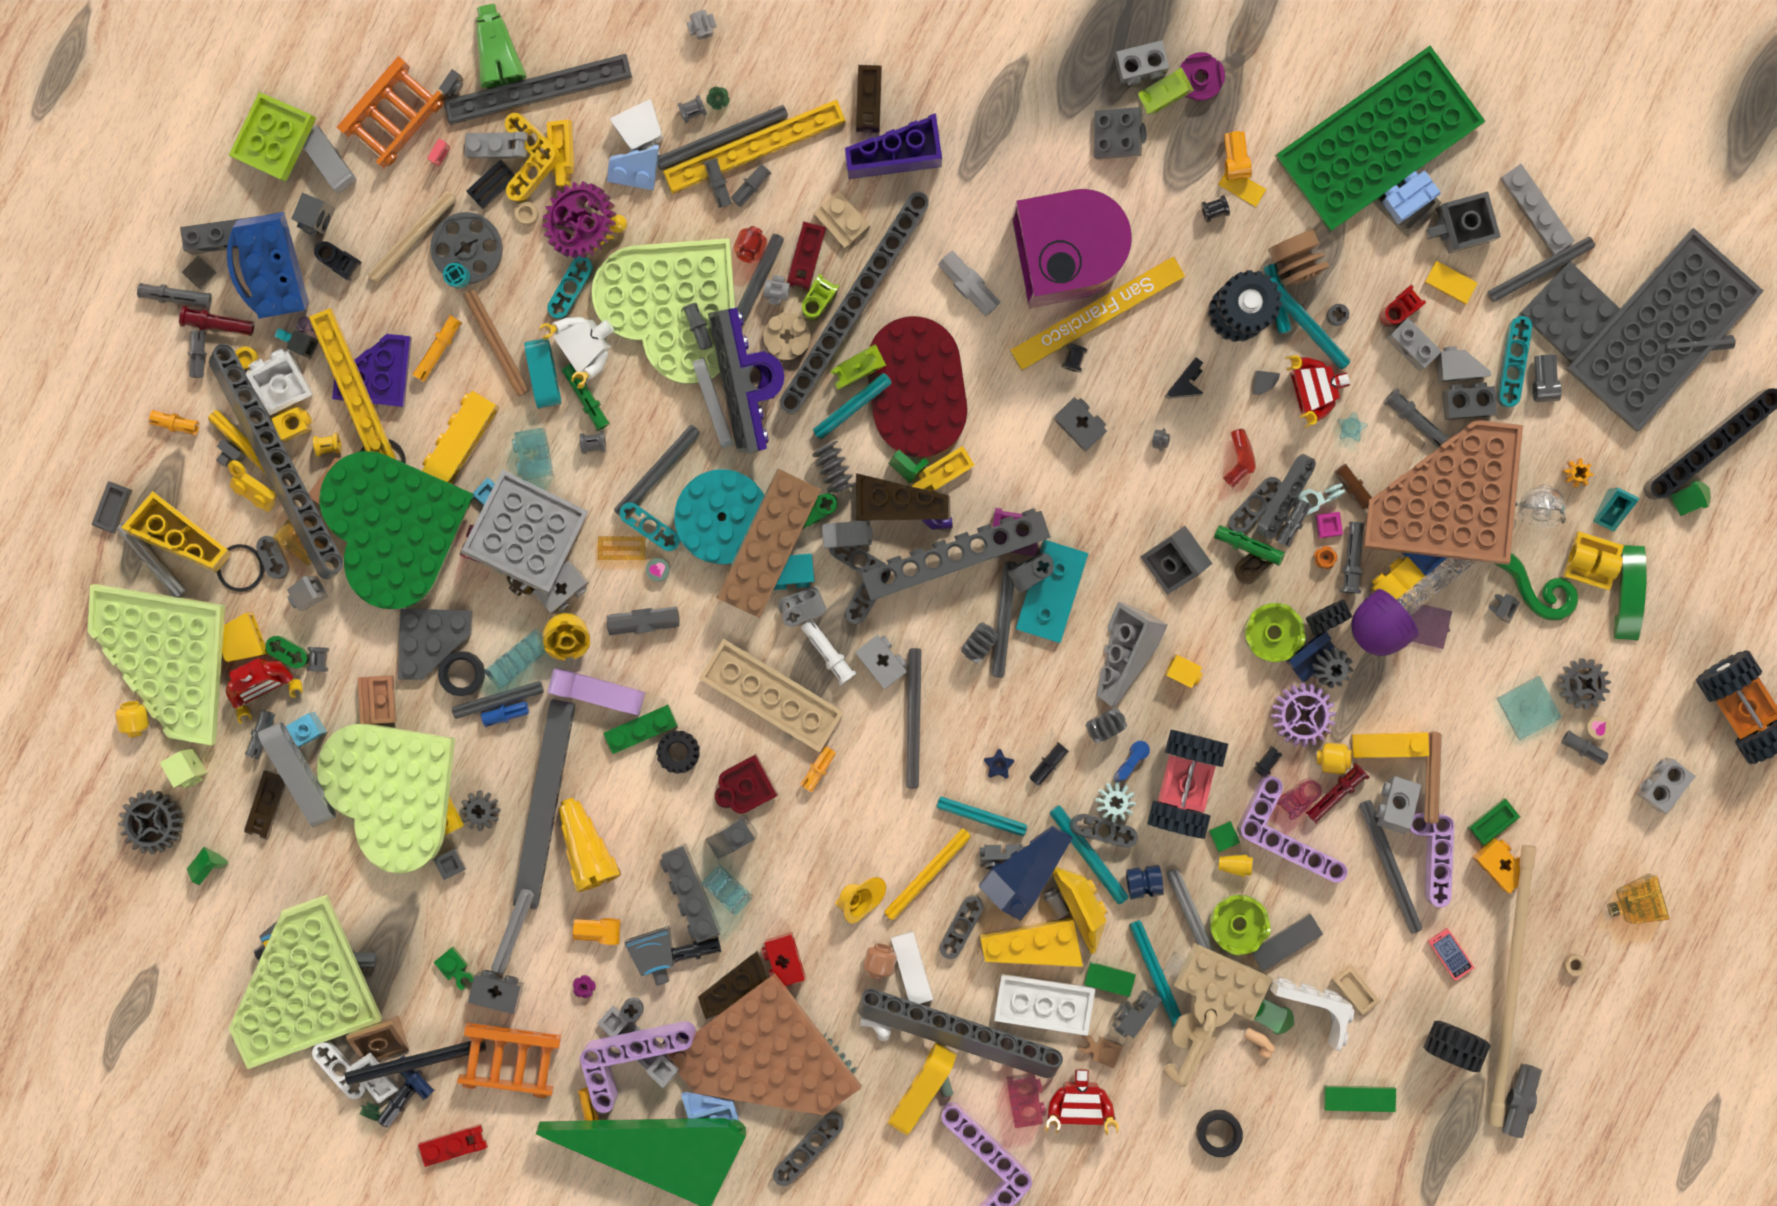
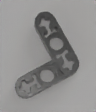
M857 546L844 547L849 552L851 547L856 549L851 554L849 562L844 560L847 555L844 553L836 555V549L829 548L834 558L861 574L865 573V568L870 565L871 559L876 561L875 564L878 563L879 567L887 565ZM857 554L866 556L867 563L864 567L859 568L854 565L853 559ZM889 570L884 571L887 574L885 578L881 577L884 584L890 578L891 571ZM864 580L845 611L847 620L854 624L863 622L877 600L871 601L862 597L861 591L866 587ZM858 597L862 602L870 605L867 609L863 606L860 610V613L863 614L862 617H857L853 620L851 618L852 614L849 611L851 608L856 609L859 603L855 602Z

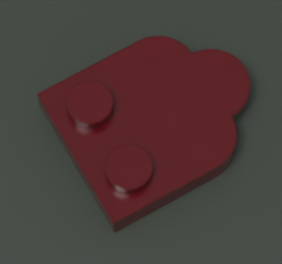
M756 753L720 774L718 779L720 787L715 792V801L723 808L731 807L734 812L744 814L777 797L779 794Z

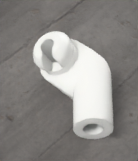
M861 1017L860 1026L873 1027L878 1034L877 1038L879 1040L887 1041L890 1038L891 1027Z

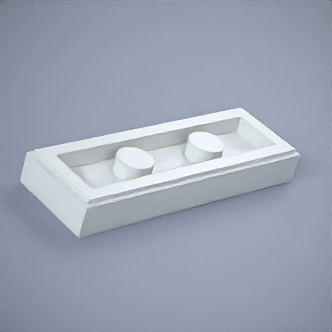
M914 931L891 937L909 1001L921 1004L933 1000Z

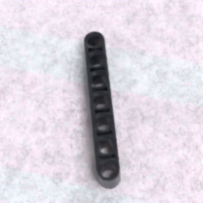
M1777 389L1761 390L1649 479L1644 486L1645 495L1653 500L1663 499L1681 487L1777 409ZM1766 394L1772 398L1771 405L1765 402ZM1748 409L1753 412L1752 420H1749L1746 416ZM1730 423L1735 427L1734 435L1728 432V425ZM1711 438L1717 442L1715 450L1709 446ZM1693 453H1695L1699 459L1696 465H1694L1691 461V455ZM1674 468L1680 471V478L1678 480L1672 475ZM1656 483H1659L1662 487L1659 495L1654 491Z

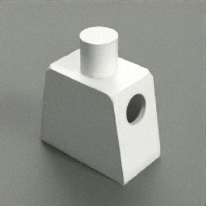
M651 99L610 118L631 151L647 150L664 140Z

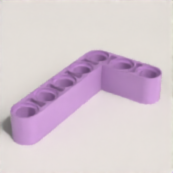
M1268 775L1261 778L1238 824L1239 834L1248 841L1332 882L1337 883L1345 880L1348 873L1345 864L1266 825L1282 794L1283 784L1281 780L1274 776ZM1271 780L1275 781V791L1267 793L1265 790L1266 783ZM1258 802H1264L1266 805V809L1262 814L1255 812V805ZM1249 823H1254L1256 828L1252 835H1246L1244 832L1245 826ZM1274 833L1277 840L1275 844L1268 846L1266 844V837ZM1291 844H1296L1298 847V851L1294 856L1287 854V848ZM1317 854L1319 857L1318 864L1310 866L1308 863L1309 857ZM1333 865H1339L1340 873L1332 877L1330 875V868Z
M682 1021L588 1042L581 1053L580 1062L595 1110L600 1113H607L613 1108L617 1100L618 1091L610 1065L686 1050L691 1046L696 1035L695 1026L690 1022ZM678 1033H686L689 1038H681ZM661 1037L666 1043H659L656 1038ZM638 1042L642 1044L643 1048H637L633 1043ZM611 1047L618 1048L620 1053L613 1052ZM588 1052H594L598 1057L593 1058ZM594 1074H600L604 1079H597ZM601 1096H607L610 1101H604Z
M956 1102L946 1103L941 1110L943 1123L1003 1179L979 1206H1014L1032 1186L1030 1172ZM949 1110H956L959 1113L958 1117L953 1120L948 1119L945 1114ZM966 1126H972L976 1131L973 1135L966 1136L963 1133V1129ZM985 1142H989L993 1145V1148L989 1152H983L980 1146ZM1000 1159H1008L1010 1161L1009 1166L1000 1168L997 1165ZM1018 1175H1025L1027 1181L1024 1184H1017L1015 1178ZM1003 1192H1008L1011 1198L1004 1202L999 1200V1195Z

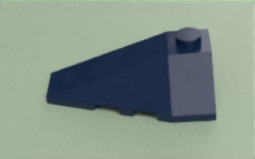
M1051 826L1032 839L1030 844L1024 849L1010 855L1011 858L1001 865L998 863L992 867L979 884V888L1001 911L1021 921L1036 902L1069 846L1072 836L1055 826Z

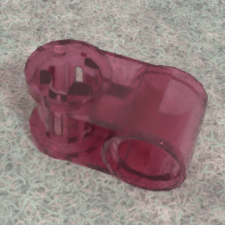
M1305 778L1292 789L1282 794L1277 805H1281L1289 814L1288 818L1292 821L1319 799L1322 788L1314 779ZM1308 784H1314L1315 792L1310 796L1305 795L1304 787ZM1288 801H1290V802L1292 803V805L1294 806V809H1293L1292 806L1288 803Z

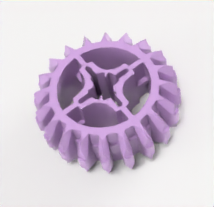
M1300 683L1299 691L1295 685H1291V694L1286 689L1282 690L1285 698L1276 697V700L1281 702L1280 706L1272 705L1273 709L1278 710V714H1271V718L1279 719L1278 722L1273 723V727H1282L1277 734L1282 736L1287 733L1284 738L1285 742H1289L1293 737L1292 743L1294 746H1297L1301 740L1302 746L1307 747L1308 739L1312 745H1316L1315 737L1324 741L1325 738L1322 732L1331 733V730L1326 728L1327 724L1335 725L1334 721L1329 720V716H1336V712H1329L1328 710L1334 707V703H1325L1330 696L1325 694L1320 697L1323 693L1322 688H1318L1314 693L1315 686L1313 684H1310L1306 690L1305 683ZM1308 695L1316 701L1303 706L1295 698ZM1290 703L1293 709V716L1287 723L1285 713ZM1320 707L1321 721L1317 727L1314 721V714ZM1299 709H1302V711L1309 710L1306 714L1308 721H1305V719L1298 720L1301 716ZM1304 724L1312 732L1301 735L1296 734L1291 729Z

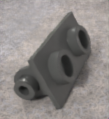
M1008 844L1005 846L1006 853H1001V845H984V847H980V867L991 870L996 864L999 863L1001 865L1011 858L1010 855L1015 851L1019 852L1026 846H1022V844Z

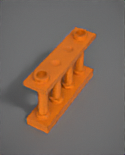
M399 56L336 127L348 138L351 135L358 136L380 155L376 162L382 168L391 166L398 157L396 154L433 112L437 113L444 105L443 100L445 99L439 90L432 95L408 74L410 66ZM398 81L405 83L426 102L418 113L393 93L392 88ZM382 99H387L411 120L402 131L377 110V105ZM366 117H372L395 137V140L387 149L362 128L361 123Z
M467 1022L464 1036H468L469 1040H471L466 1074H459L457 1083L462 1084V1087L468 1089L482 1086L533 1093V1096L537 1098H547V1095L552 1096L554 1086L547 1085L551 1052L554 1051V1048L559 1049L561 1035ZM483 1039L493 1040L495 1044L490 1078L476 1076L480 1043ZM507 1042L517 1043L516 1046L518 1047L513 1081L499 1079L504 1045H507ZM531 1045L540 1046L542 1050L537 1084L523 1082L527 1051Z

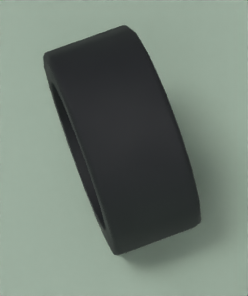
M458 651L449 654L442 660L438 669V678L440 685L446 692L455 696H466L473 694L481 687L485 679V669L478 656L470 652ZM457 660L470 662L476 672L474 681L464 688L456 687L448 678V669Z
M1212 1110L1200 1118L1196 1135L1199 1144L1208 1154L1214 1157H1227L1239 1149L1243 1141V1130L1239 1121L1232 1113L1225 1110ZM1215 1120L1227 1121L1233 1128V1138L1224 1147H1215L1207 1141L1206 1129Z

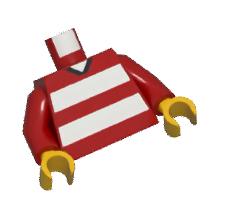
M1298 355L1285 357V360L1289 359L1291 361V367H1286V370H1293L1290 372L1301 412L1299 418H1306L1307 425L1303 427L1308 428L1326 418L1335 408V400L1340 398L1338 389L1350 386L1347 373L1334 376L1332 366H1326L1322 361L1309 357H1299Z
M261 658L229 673L231 680L228 681L225 689L233 708H236L235 714L240 724H243L241 720L243 715H248L249 719H252L250 710L247 706L243 705L244 703L246 704L284 684H288L290 697L296 698L295 690H299L303 694L301 680L293 679V675L280 661H269Z
M1075 1069V1082H1064L1063 1087L1058 1088L1049 1101V1120L1045 1125V1131L1048 1132L1050 1124L1056 1127L1055 1134H1057L1061 1126L1060 1124L1104 1125L1105 1121V1134L1108 1135L1107 1128L1110 1126L1115 1127L1116 1134H1118L1119 1125L1115 1121L1113 1103L1106 1091L1099 1088L1098 1083L1089 1082V1070Z

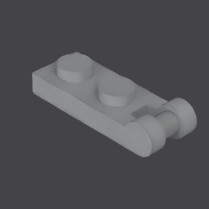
M466 133L465 157L526 158L525 141H527L528 133ZM512 142H515L514 149H512Z

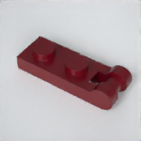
M803 221L787 283H790V287H801L803 291L809 292L826 227ZM798 270L807 272L805 279L797 277Z

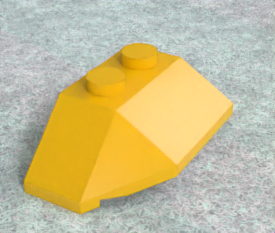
M1056 866L1052 875L1092 955L1096 953L1107 922L1104 915L1108 912L1102 900L1097 902L1094 893L1098 891L1092 879L1087 881L1084 875Z

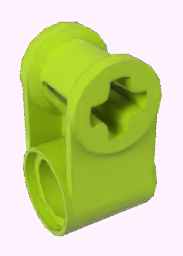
M820 273L802 302L803 316L810 321L819 319L828 304L834 299L840 285L832 284L824 279ZM810 303H815L819 307V310L814 314L808 313L805 309Z

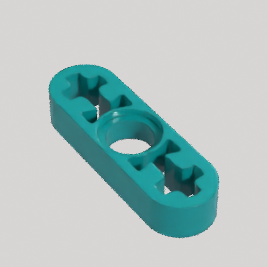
M578 256L577 259L571 262L551 297L547 310L553 318L561 320L569 315L593 273V264L587 257L582 258ZM583 262H586L585 266L588 270L586 272L581 271L578 276L583 279L581 283L576 278L570 277L571 273L575 276L577 275L579 269L576 265L578 263L583 264ZM569 281L575 282L577 285V290L574 294H566L564 291V285ZM560 293L565 298L571 299L569 303L565 300L562 304V307L565 309L563 313L558 312L554 314L555 309L553 305H559L562 301V298L558 297Z
M626 502L620 507L619 515L622 521L663 550L673 551L679 546L680 538L677 532L636 503ZM634 507V513L641 517V513L646 515L640 520L638 527L634 525L637 522L636 519L633 517L625 518L626 513L624 510L626 508L631 509ZM647 520H653L656 523V530L652 533H646L643 530V523ZM661 527L665 528L662 533L666 536L674 535L673 540L675 543L673 545L668 544L665 546V540L658 536V540L653 538L660 532Z

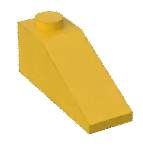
M1424 731L1352 734L1353 758L1429 756L1428 732Z

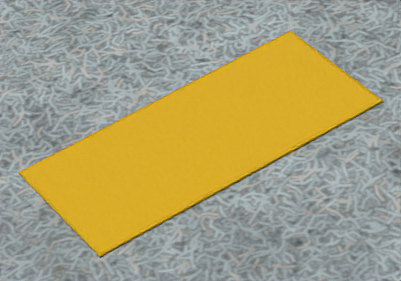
M1225 173L1218 183L1220 187L1254 207H1257L1267 190L1249 178L1227 180Z

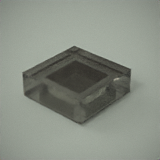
M197 256L182 271L199 289H202L217 273L200 256Z

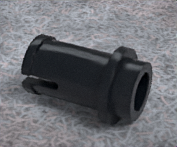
M1270 746L1259 762H1255L1254 770L1263 777H1266L1267 774L1270 775V770L1280 757L1283 756L1282 753H1278L1277 749Z

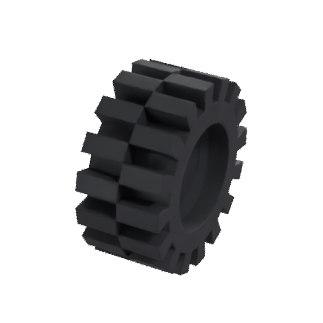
M1343 599L1312 613L1305 619L1313 635H1318L1344 623L1353 616Z
M682 730L673 731L663 736L658 743L656 750L657 760L660 762L661 767L670 773H685L696 765L700 757V746H698V741L692 734ZM674 743H682L687 748V756L684 760L675 761L670 757L669 749Z

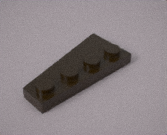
M856 473V520H950V496Z

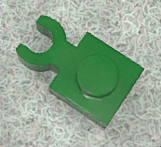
M454 946L433 962L447 980H450L453 976L456 978V985L460 990L466 988L462 983V978L466 977L471 983L473 982L474 975L470 972H465L463 969L468 963Z

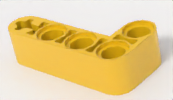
M935 1042L926 1057L923 1067L891 1113L887 1121L888 1125L906 1136L909 1135L950 1074L957 1056L955 1052Z

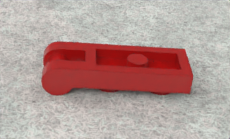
M477 1124L420 1142L418 1147L424 1166L427 1167L488 1148L487 1141L483 1139L481 1133L483 1132L482 1125ZM467 1136H473L474 1143L469 1144Z

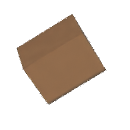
M398 1015L353 1031L346 1036L347 1041L360 1059L371 1053L377 1061L409 1051V1045Z

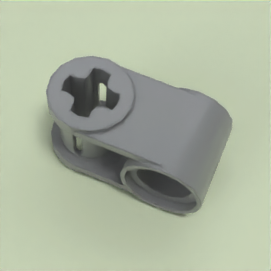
M807 587L800 592L782 598L778 603L782 620L785 625L790 627L797 626L812 618H817L826 611L825 603L817 587Z

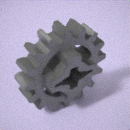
M1579 658L1578 663L1573 660L1570 661V668L1563 666L1562 669L1566 673L1565 675H1558L1563 681L1557 684V687L1564 690L1559 694L1560 696L1568 697L1565 701L1566 704L1574 702L1573 708L1577 709L1582 704L1583 709L1588 710L1590 704L1593 707H1598L1597 700H1606L1603 693H1610V690L1605 687L1611 681L1605 680V676L1609 673L1608 671H1601L1602 664L1594 666L1595 660L1589 659L1586 663L1585 658ZM1581 668L1589 669L1588 671H1585L1584 674L1577 672V670ZM1580 679L1586 680L1585 684L1587 685V688H1581L1583 686V683ZM1584 694H1587V695H1590V696H1591V698H1589V699H1585V700L1579 699V698L1582 697Z

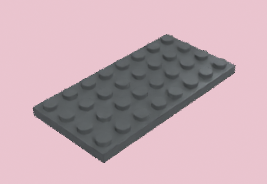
M1692 228L1566 370L1634 431L1638 432L1715 346L1709 345L1704 351L1691 352L1693 347H1689L1687 352H1681L1678 348H1674L1676 353H1667L1666 341L1675 340L1674 343H1677L1680 339H1686L1688 342H1693L1691 338L1716 336L1713 340H1721L1764 290L1696 229Z

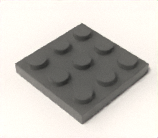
M1569 261L1519 314L1528 317L1532 322V326L1571 362L1620 308Z

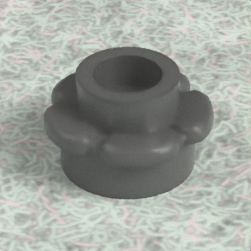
M1165 428L1163 430L1156 429L1153 435L1152 447L1159 449L1161 452L1164 447L1168 448L1170 434L1166 433Z

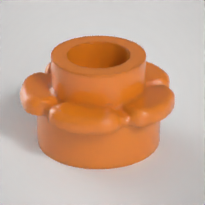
M1323 546L1314 553L1316 558L1315 564L1319 568L1330 569L1337 561V553L1329 546Z

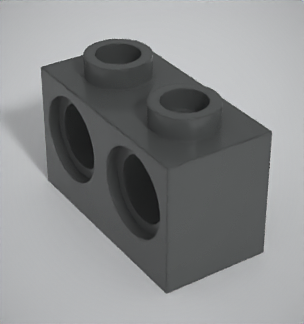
M302 192L291 219L298 223L297 228L310 235L316 236L317 233L325 235L335 209L326 202Z
M1475 383L1473 388L1464 389L1463 384L1450 385L1449 390L1442 392L1444 420L1497 415L1495 386L1487 387V383ZM1478 394H1482L1485 397L1486 403L1484 406H1480L1477 403L1476 397ZM1454 396H1459L1462 399V406L1460 408L1454 406Z

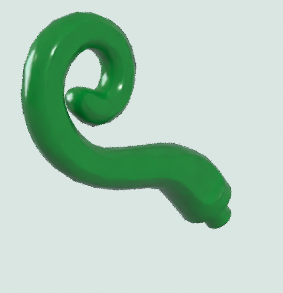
M1511 553L1509 565L1495 563L1496 566L1505 570L1514 578L1524 602L1537 616L1546 620L1558 621L1569 617L1576 610L1578 593L1574 585L1568 580L1553 578L1544 584L1542 596L1549 604L1557 602V598L1553 595L1555 588H1562L1566 593V601L1562 607L1556 609L1549 608L1543 605L1535 596L1526 568L1517 556Z

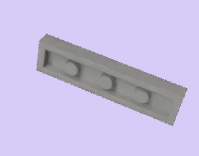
M1522 164L1500 178L1552 255L1557 254L1575 241Z

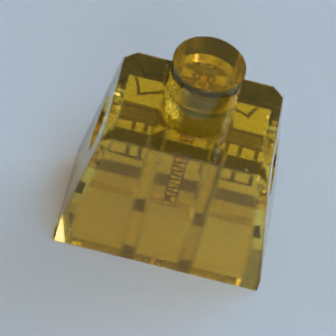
M1650 873L1616 889L1619 901L1607 904L1611 917L1623 915L1624 920L1630 924L1670 919L1658 876Z

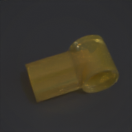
M288 519L274 534L273 538L283 548L293 552L304 564L310 566L312 562L292 523Z

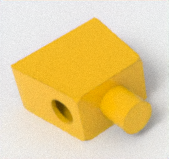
M246 612L224 625L222 654L226 662L268 654L253 612Z

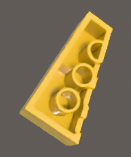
M153 491L121 527L125 533L215 573L231 556L228 549Z
M1072 917L980 934L985 962L1083 967L1075 923Z

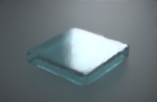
M1536 676L1496 698L1518 740L1562 718L1540 676Z

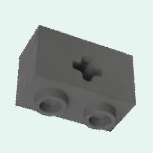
M1074 397L1052 419L1086 452L1107 432L1104 428L1106 423L1098 415L1093 417L1088 411L1090 407L1083 399L1077 400ZM1077 417L1080 420L1083 418L1087 420L1085 422L1086 429L1083 426L1080 428L1076 426L1078 423Z
M482 970V972H477L474 975L468 1003L514 1014L518 1010L524 983L518 982L519 978L505 975V978L496 976V973L493 971ZM496 985L499 986L498 990L501 991L498 995H495V991L492 990Z

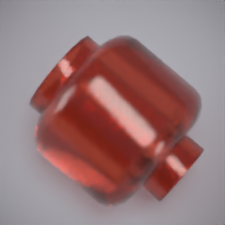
M750 226L739 231L733 245L734 252L739 260L753 263L761 259L767 245V238L758 227Z

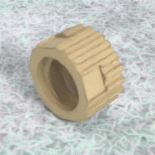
M1577 954L1567 956L1563 962V968L1572 976H1581L1587 969L1585 959ZM1573 960H1577L1580 964L1577 970L1571 969V962Z

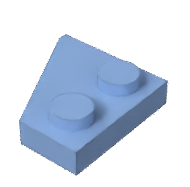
M653 145L650 149L643 151L634 150L628 154L611 156L608 165L607 182L654 190L659 145Z
M689 1092L681 1093L688 1118H727L740 1121L734 1101L731 1099Z

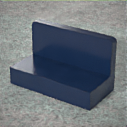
M1326 631L1316 635L1290 659L1285 660L1303 682L1309 679L1316 671L1312 667V664L1319 661L1315 655L1322 657L1323 649H1327L1330 652L1332 647L1336 648L1330 641L1332 638Z

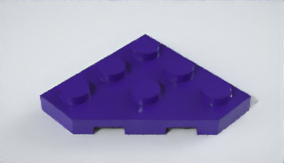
M386 334L374 346L355 359V363L373 404L405 407L412 337ZM334 378L332 399L344 401Z

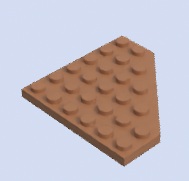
M1474 420L1465 429L1442 444L1440 448L1417 463L1411 470L1388 485L1386 489L1378 495L1376 494L1368 503L1364 548L1509 565L1523 425Z
M775 973L698 1029L688 1049L667 1054L678 1067V1074L693 1093L812 1114H827L862 1087Z

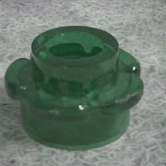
M723 87L711 88L706 97L708 105H711L715 110H721L722 107H726L730 101L728 91Z
M367 1102L366 1106H360L362 1109L359 1114L376 1122L379 1115L382 1114L379 1112L381 1107Z

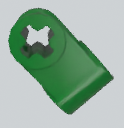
M829 493L819 495L802 529L835 512L838 507L837 498ZM824 497H826L827 500L832 499L833 504L830 505L831 510L829 511L827 508L821 507V504L824 503Z

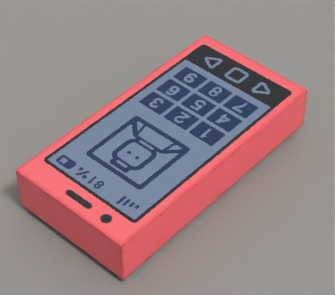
M1448 928L1427 940L1454 981L1475 968Z

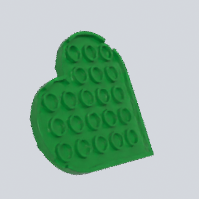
M362 451L343 457L330 468L323 479L319 501L322 516L328 527L335 535L348 542L344 553V571L352 590L362 600L372 606L382 609H402L421 601L434 587L475 494L390 456L378 452Z

